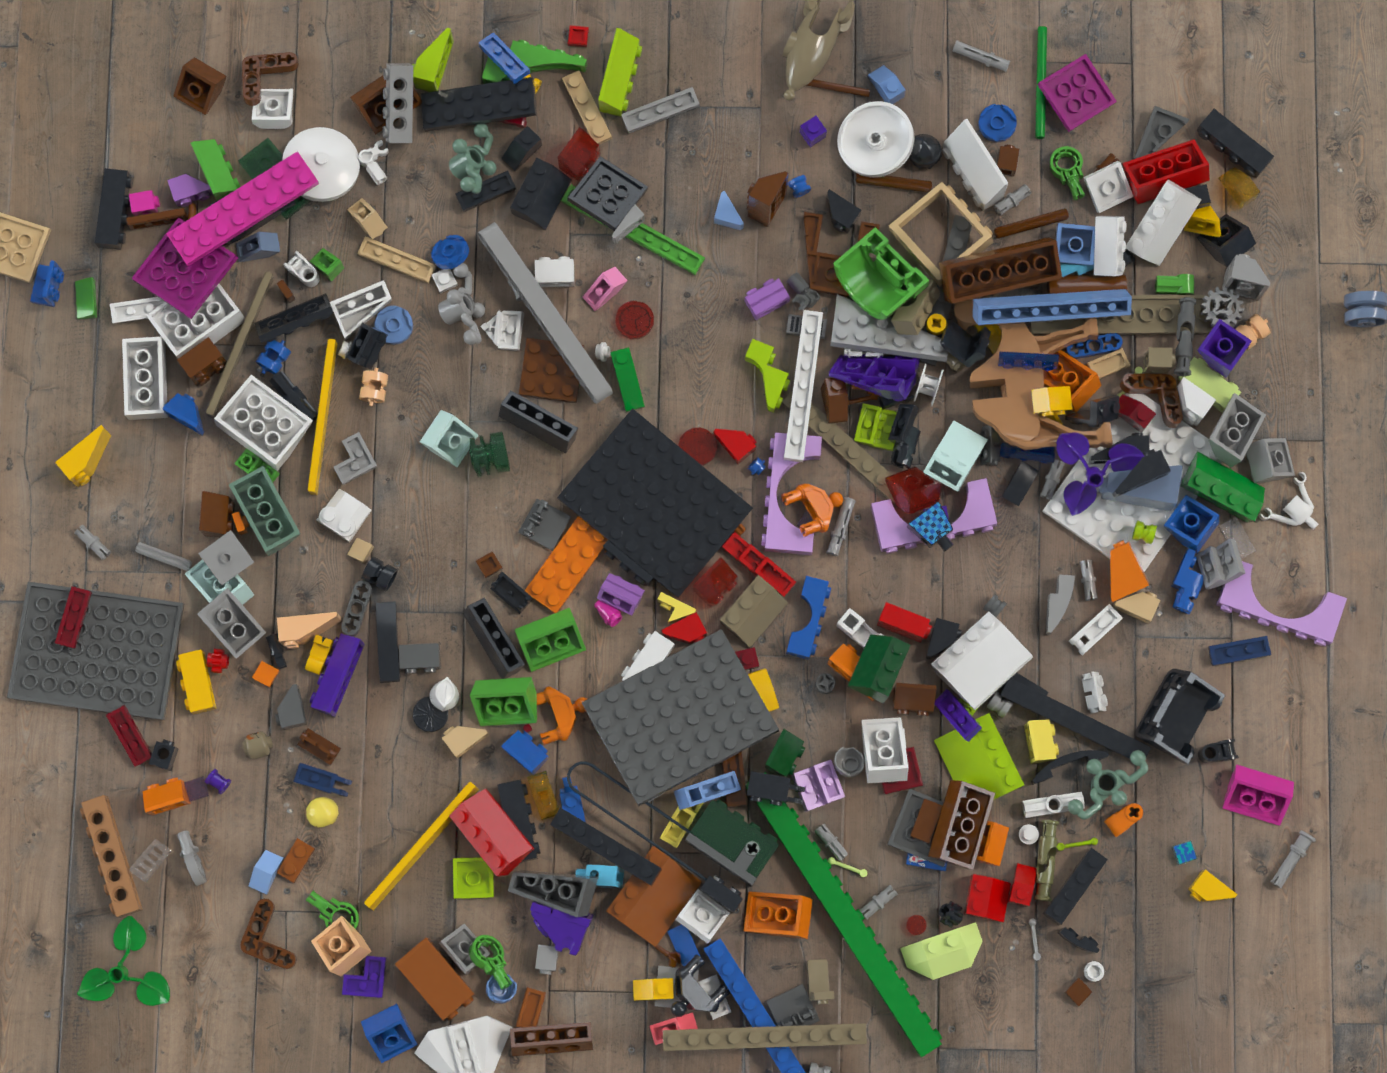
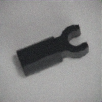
M914 395L907 396L906 400L902 401L909 402L914 398ZM879 397V403L883 410L902 403V401Z
M278 633L267 636L266 639L271 655L275 657L278 668L287 667L283 656L285 652L282 644L279 642Z

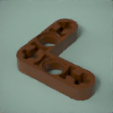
M292 52L253 55L244 58L242 61V88L245 103L249 106H255L260 103L261 74L292 72L299 65L297 56ZM269 61L275 62V64L270 67L265 65ZM250 64H253V71L249 69ZM250 78L257 79L252 84L247 83V80ZM250 90H251V91H254V96H253V98H250V97H251V92H250Z
M1126 374L1122 378L1120 388L1125 393L1158 394L1162 419L1167 427L1176 428L1183 419L1176 380L1172 375ZM1143 381H1150L1152 383V387L1145 386ZM1165 398H1171L1174 401V404H1168L1165 401Z
M261 899L255 906L242 938L241 950L248 955L273 965L290 969L296 964V955L289 950L263 941L273 916L275 905L270 899ZM266 902H268V907H270V911H265L263 915L264 917H267V920L265 921L262 918L256 917L257 913L259 915L262 914L263 909L260 908L261 904L265 905ZM255 921L263 923L262 931L255 932L252 929ZM249 932L260 936L259 939L254 938L253 940L255 948L247 951L245 943L250 942L252 936H248ZM266 947L273 948V957L265 958L263 950ZM278 950L282 951L279 954L281 956L287 957L289 954L292 963H287L285 966V961L277 959V963L274 962L278 956Z

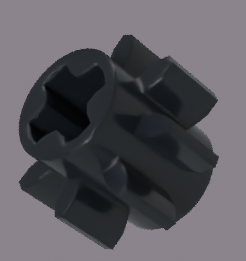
M952 901L949 904H943L939 910V915L942 917L939 921L950 928L953 925L960 924L963 920V914L960 911L963 908Z

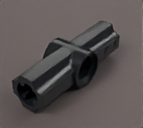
M283 371L276 373L269 380L283 399L312 419L313 422L317 419L318 413L309 404L306 396L297 386L293 385Z

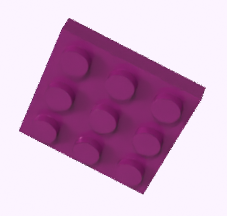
M1086 54L1037 84L1068 132L1117 102Z

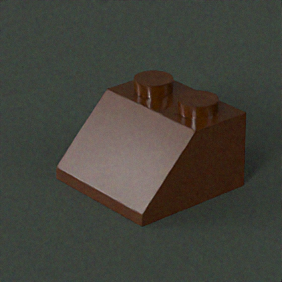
M194 57L183 65L173 97L206 115L222 92L227 76Z
M202 491L199 531L205 537L220 538L230 530L233 531V521H230L231 513H234L235 504L229 496Z
M896 683L894 686L893 711H897L898 715H909V712H916L917 716H929V713L932 714L934 712L936 685Z

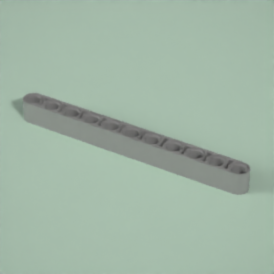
M494 222L479 231L478 236L592 401L598 404L612 395L613 391L499 226Z

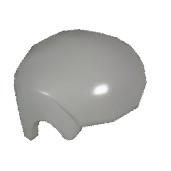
M841 747L835 753L834 764L839 774L845 777H854L859 775L864 769V757L854 747Z

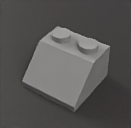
M1267 438L1251 443L1246 452V457L1249 460L1254 483H1266L1295 476L1286 438Z

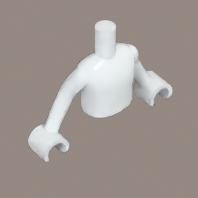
M1298 473L1302 477V481L1295 477L1293 478V482L1299 486L1302 499L1296 495L1283 509L1291 519L1273 514L1271 509L1265 508L1264 510L1268 513V517H1264L1260 513L1259 518L1262 521L1273 519L1292 526L1301 525L1305 522L1313 530L1317 527L1318 523L1310 517L1313 513L1314 505L1304 486L1307 478L1305 473Z

